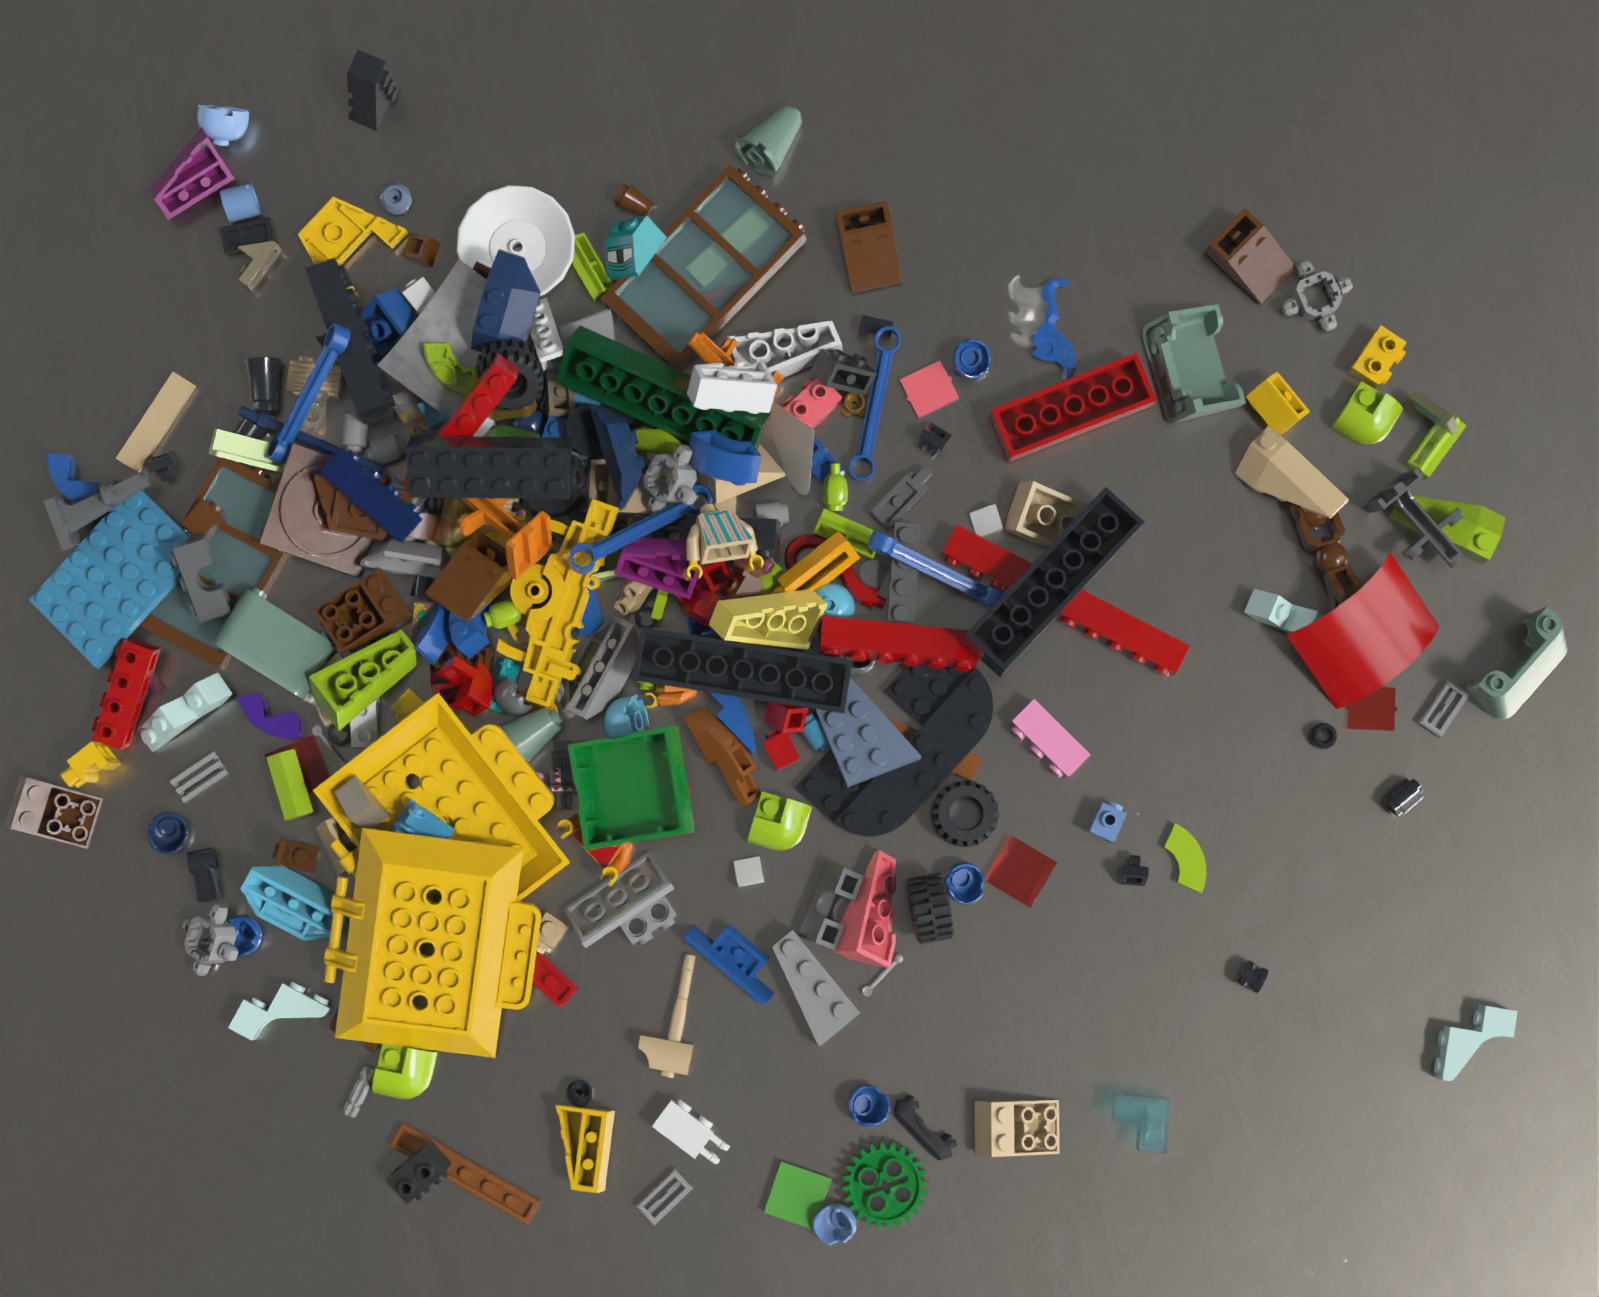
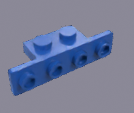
M729 924L715 941L695 925L684 935L683 938L692 949L703 954L709 963L722 970L732 983L739 985L748 992L752 1000L765 1006L774 995V992L755 976L769 960V957L732 925Z

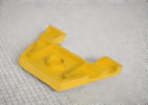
M332 197L298 235L314 264L335 258L338 264L341 265L372 232L392 250L408 232L399 225H394L381 217H376L356 206Z

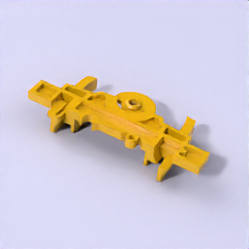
M592 499L584 523L573 520L569 524L560 520L550 519L551 531L566 536L559 552L550 554L546 565L534 564L518 580L513 578L511 582V599L516 608L528 616L526 631L530 635L528 649L516 647L503 638L498 639L496 650L509 658L525 662L523 671L533 674L526 700L552 708L562 677L574 680L577 675L582 674L583 670L577 664L570 662L573 653L576 652V648H573V645L579 642V640L571 636V630L574 627L584 628L581 620L590 596L587 588L591 590L599 588L600 580L592 576V574L597 572L600 566H605V557L596 561L595 567L591 572L578 574L569 566V555L571 549L577 544H588L591 546L609 537L619 507ZM578 552L574 555L573 561L577 565L587 566L592 562V558L586 552ZM542 575H545L552 585L551 599L544 607L532 609L533 604L542 603L549 596V585L542 579ZM533 586H538L539 594L536 596L531 593Z

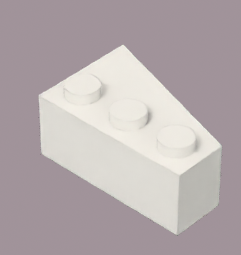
M762 358L755 359L754 364L744 365V362L741 360L735 361L734 366L724 367L722 362L694 365L687 394L693 406L702 410L714 408L727 412L740 410L753 414L759 412L769 413L777 384Z

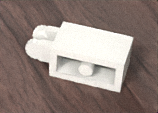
M672 1099L652 1127L694 1159L701 1153L717 1165L720 1159L715 1153L704 1147L710 1139L720 1149L725 1151L729 1149L730 1145L714 1134L715 1131L711 1128L713 1125L711 1121L702 1115L698 1118L690 1113L692 1107L683 1100L678 1099L676 1102Z

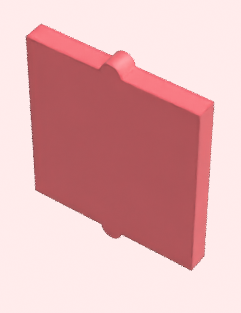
M940 360L899 380L907 395L906 401L911 403L918 418L959 399L951 383L952 377H948Z

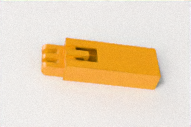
M837 531L780 576L777 580L781 585L770 594L808 589L814 591L820 586L828 584L860 559V557L843 534Z

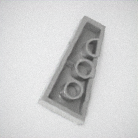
M792 930L773 945L772 948L820 1047L859 1015L860 1012Z

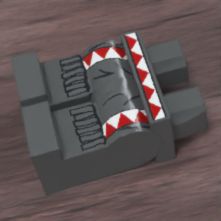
M573 740L549 741L550 791L554 795L555 809H570V795H578L573 781L568 745L575 743ZM577 740L576 743L585 742V741H591V740Z

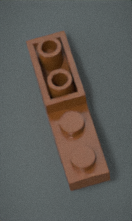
M703 707L684 717L708 764L714 761L717 762L740 807L751 803L761 796V791L751 774L757 767L732 731Z

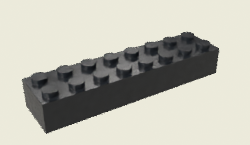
M1105 487L965 634L961 642L995 674L1001 677L1131 540L1145 521Z
M641 627L632 680L845 713L853 660Z

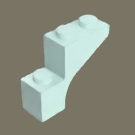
M1258 589L1253 590L1244 613L1257 622L1279 628L1288 633L1303 628L1323 617L1318 611L1292 605L1277 594Z
M219 673L211 675L195 683L183 696L159 707L138 732L143 742L154 752L197 719L222 706L232 695V692Z
M292 981L291 984L282 983L269 1009L266 1008V1002L256 997H253L252 1000L243 999L228 1028L252 1041L258 1038L260 1032L268 1023L277 1018L325 1017L332 1012L333 1007L328 1005L329 1000L316 993L313 997L304 992L306 987Z
M1479 1005V1010H1475L1473 1025L1476 1026V1031L1444 1026V1030L1440 1031L1438 1036V1046L1441 1047L1440 1057H1437L1434 1063V1073H1437L1436 1078L1446 1081L1454 1080L1484 1041L1498 1036L1514 1038L1517 1011Z

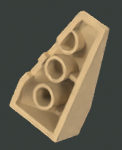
M1269 426L1250 444L1235 473L1239 479L1256 492L1270 494L1277 497L1278 500L1294 503L1301 506L1302 509L1329 519L1349 501L1302 454Z

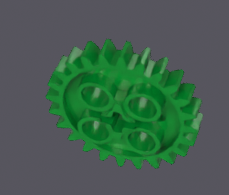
M881 1141L880 1149H876L870 1143V1152L868 1153L861 1148V1158L852 1156L856 1164L854 1166L846 1165L851 1175H843V1179L849 1181V1184L842 1186V1190L850 1191V1194L844 1197V1200L853 1201L849 1208L851 1211L859 1210L856 1216L858 1220L866 1216L865 1224L867 1226L874 1220L876 1229H879L883 1222L886 1224L887 1229L890 1230L891 1222L894 1221L900 1228V1219L902 1218L910 1223L911 1220L908 1214L912 1212L915 1215H919L915 1207L916 1205L924 1206L925 1203L920 1199V1196L928 1195V1192L923 1190L922 1186L929 1184V1181L921 1179V1176L927 1173L926 1169H917L922 1161L920 1159L912 1161L915 1154L913 1151L905 1155L904 1145L899 1150H895V1142H892L890 1147L886 1148L884 1142ZM891 1161H897L901 1164V1170L896 1175H890L886 1171V1166ZM865 1170H872L876 1174V1178L871 1184H866L861 1180V1174ZM903 1176L908 1177L906 1181L890 1185L888 1192L880 1188L869 1194H863V1190L880 1186L882 1179L886 1178L887 1182H892ZM907 1187L910 1190L909 1197L903 1201L898 1200L895 1197L897 1188ZM877 1195L883 1197L885 1203L882 1208L873 1209L869 1203L872 1197Z

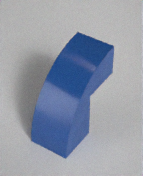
M48 453V467L51 477L57 488L67 498L78 503L100 492L99 486L101 484L99 482L73 481L75 458L69 454Z

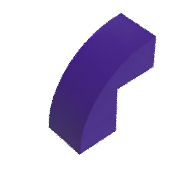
M257 692L238 697L247 718L263 732L282 739H305L300 713L294 711L268 717L264 694Z

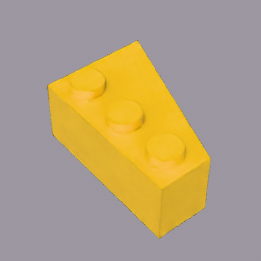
M571 1104L556 1105L562 1129L560 1130L561 1137L564 1140L566 1151L565 1158L571 1190L591 1193L605 1191L615 1110L586 1106L579 1107Z

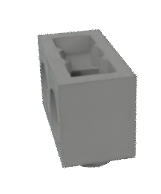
M664 895L621 924L620 927L632 945L638 942L642 946L654 938L651 934L658 928L664 931L676 922L673 918L678 914ZM656 904H663L666 907L667 913L662 919H656L652 915V908ZM633 919H641L644 923V930L640 934H634L630 930V923Z

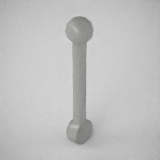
M314 726L312 734L322 740L340 763V769L349 763L343 760L323 734L322 727Z
M894 954L890 968H885L868 986L862 988L864 996H870L872 989L897 963L903 961L902 954Z

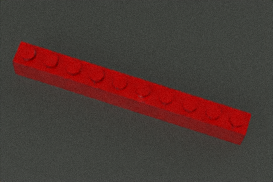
M959 525L955 526L941 553V556L945 557L944 562L956 568L960 565L968 569L967 573L976 579L981 580L984 577L991 581L990 585L993 588L1002 592L1005 589L1008 590L1032 565L1031 562ZM1084 590L1058 616L1061 618L1060 622L1070 628H1074L1075 625L1085 630L1083 634L1093 640H1098V638L1108 642L1107 647L1119 653L1122 650L1130 653L1132 660L1142 665L1145 662L1153 665V670L1165 677L1168 674L1173 676L1177 673L1190 648V645Z

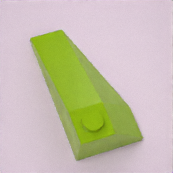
M1413 496L1435 523L1458 507L1462 511L1461 515L1463 518L1454 526L1450 527L1447 524L1441 530L1463 555L1481 564L1491 559L1502 536L1506 517L1480 505ZM1394 506L1389 518L1417 531Z

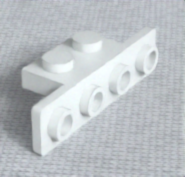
M543 298L538 301L535 316L538 320L530 330L528 342L530 347L533 346L536 349V354L542 363V368L546 370L553 367L551 359L564 355V349L548 300Z

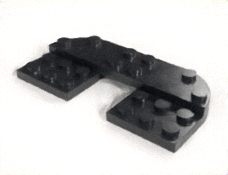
M922 664L914 667L906 666L884 690V693L922 726L908 741L921 755L920 760L847 787L830 749L795 788L845 832L861 837H876L897 830L911 818L951 772L976 747L990 726L993 716V696L986 678L977 668L967 672H960L952 667L932 669L929 665Z

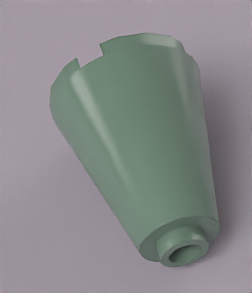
M782 106L738 137L734 147L741 160L746 165L750 162L756 166L754 169L756 173L765 177H773L778 172L802 124L800 112L793 106Z
M544 707L498 724V726L503 729L529 763L561 729L560 723L563 720L555 708L550 710L548 707Z

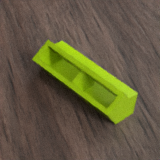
M585 233L575 235L572 265L595 303L601 300L600 298L614 283L607 276L606 269Z
M1453 415L1459 428L1453 435L1435 423L1409 459L1408 464L1411 469L1418 468L1424 475L1422 478L1427 479L1431 476L1467 426L1460 421L1458 416Z
M827 509L823 510L814 533L829 539L837 531H840L855 551L872 559L874 558L876 552L866 546L874 530Z
M295 749L267 757L285 821L313 813Z

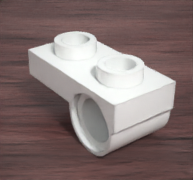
M379 698L350 721L351 747H369L379 739Z

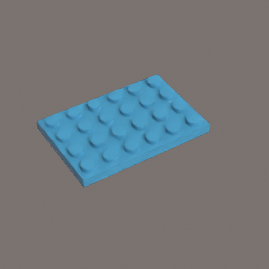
M142 490L111 509L33 594L29 601L94 667L99 669L116 651L119 643H123V640L130 636L180 581L179 577L182 576L180 568L174 567L170 552H173L174 543L192 537Z

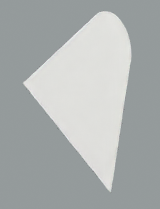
M772 401L771 415L767 424L783 468L794 489L801 495H807L810 489L815 430Z

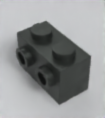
M821 349L811 369V372L825 386L865 396L877 374L867 364V359L859 354L850 356L839 349H833L832 351Z
M430 1139L393 1170L385 1181L406 1204L414 1198L419 1201L430 1191L427 1187L433 1182L437 1186L449 1175L446 1171L452 1162Z

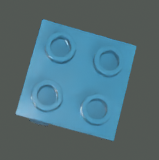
M411 799L391 829V832L449 839L455 829Z

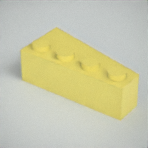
M812 589L718 601L709 625L724 640L809 650L827 603Z

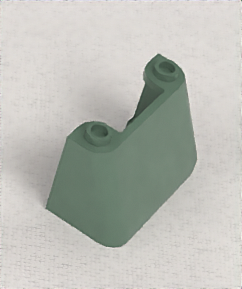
M1218 304L1167 312L1147 323L1143 328V341L1163 414L1170 423L1182 422L1246 404L1244 391L1241 386L1236 382L1227 383L1213 336L1221 330L1223 325V316Z
M253 587L252 590L245 588L233 606L231 613L227 615L211 640L212 643L304 700L311 690L309 676L323 669L336 644L332 642L333 640L330 635L323 629L318 633L265 600L267 594L258 588Z
M1548 606L1530 613L1522 622L1527 626L1528 635L1524 642L1533 651L1510 677L1501 671H1492L1485 675L1480 682L1471 680L1463 689L1470 694L1469 696L1496 719L1510 718L1567 653L1568 647L1562 621Z

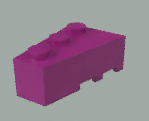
M201 127L153 184L150 191L154 200L169 220L235 178Z
M640 538L624 546L614 575L689 600L697 582L694 570H690V579L688 581L684 578V571L689 567V560L686 559L687 540ZM697 560V565L702 568L703 564H701L700 560Z

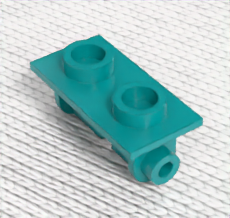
M497 656L491 672L494 693L488 709L505 714V711L498 705L495 699V691L505 676L515 682L517 681L522 667L521 664Z

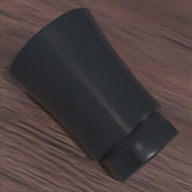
M256 357L244 359L248 374L252 410L265 413L278 411L277 401H279L281 358Z

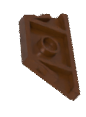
M314 475L328 527L333 532L383 540L395 524L386 520L397 521L415 498L409 497V491L375 485L370 491L372 501L370 506L368 498L362 493H355V491L374 485ZM382 497L391 500L394 506V511L392 515L384 519L382 518V516L388 515L391 511V505L388 501H379L376 504L375 510L373 511L374 502Z

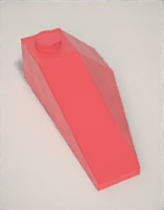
M876 850L863 875L864 878L855 901H850L840 922L845 927L837 948L833 951L850 960L890 968L896 944V934H892V918H896V909H892V894L896 891V859L880 850Z

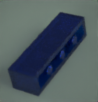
M341 449L321 471V475L402 544L423 520L419 516L422 511L413 503L409 502L406 505L400 500L399 497L402 494L391 484L385 487L379 481L381 476L371 467L367 470L359 464L361 458L349 449L345 452Z

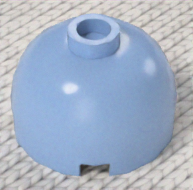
M198 105L197 107L199 129L202 127L206 135L213 139V144L229 146V141L238 140L247 130L249 122L248 110L227 106L214 107V105Z

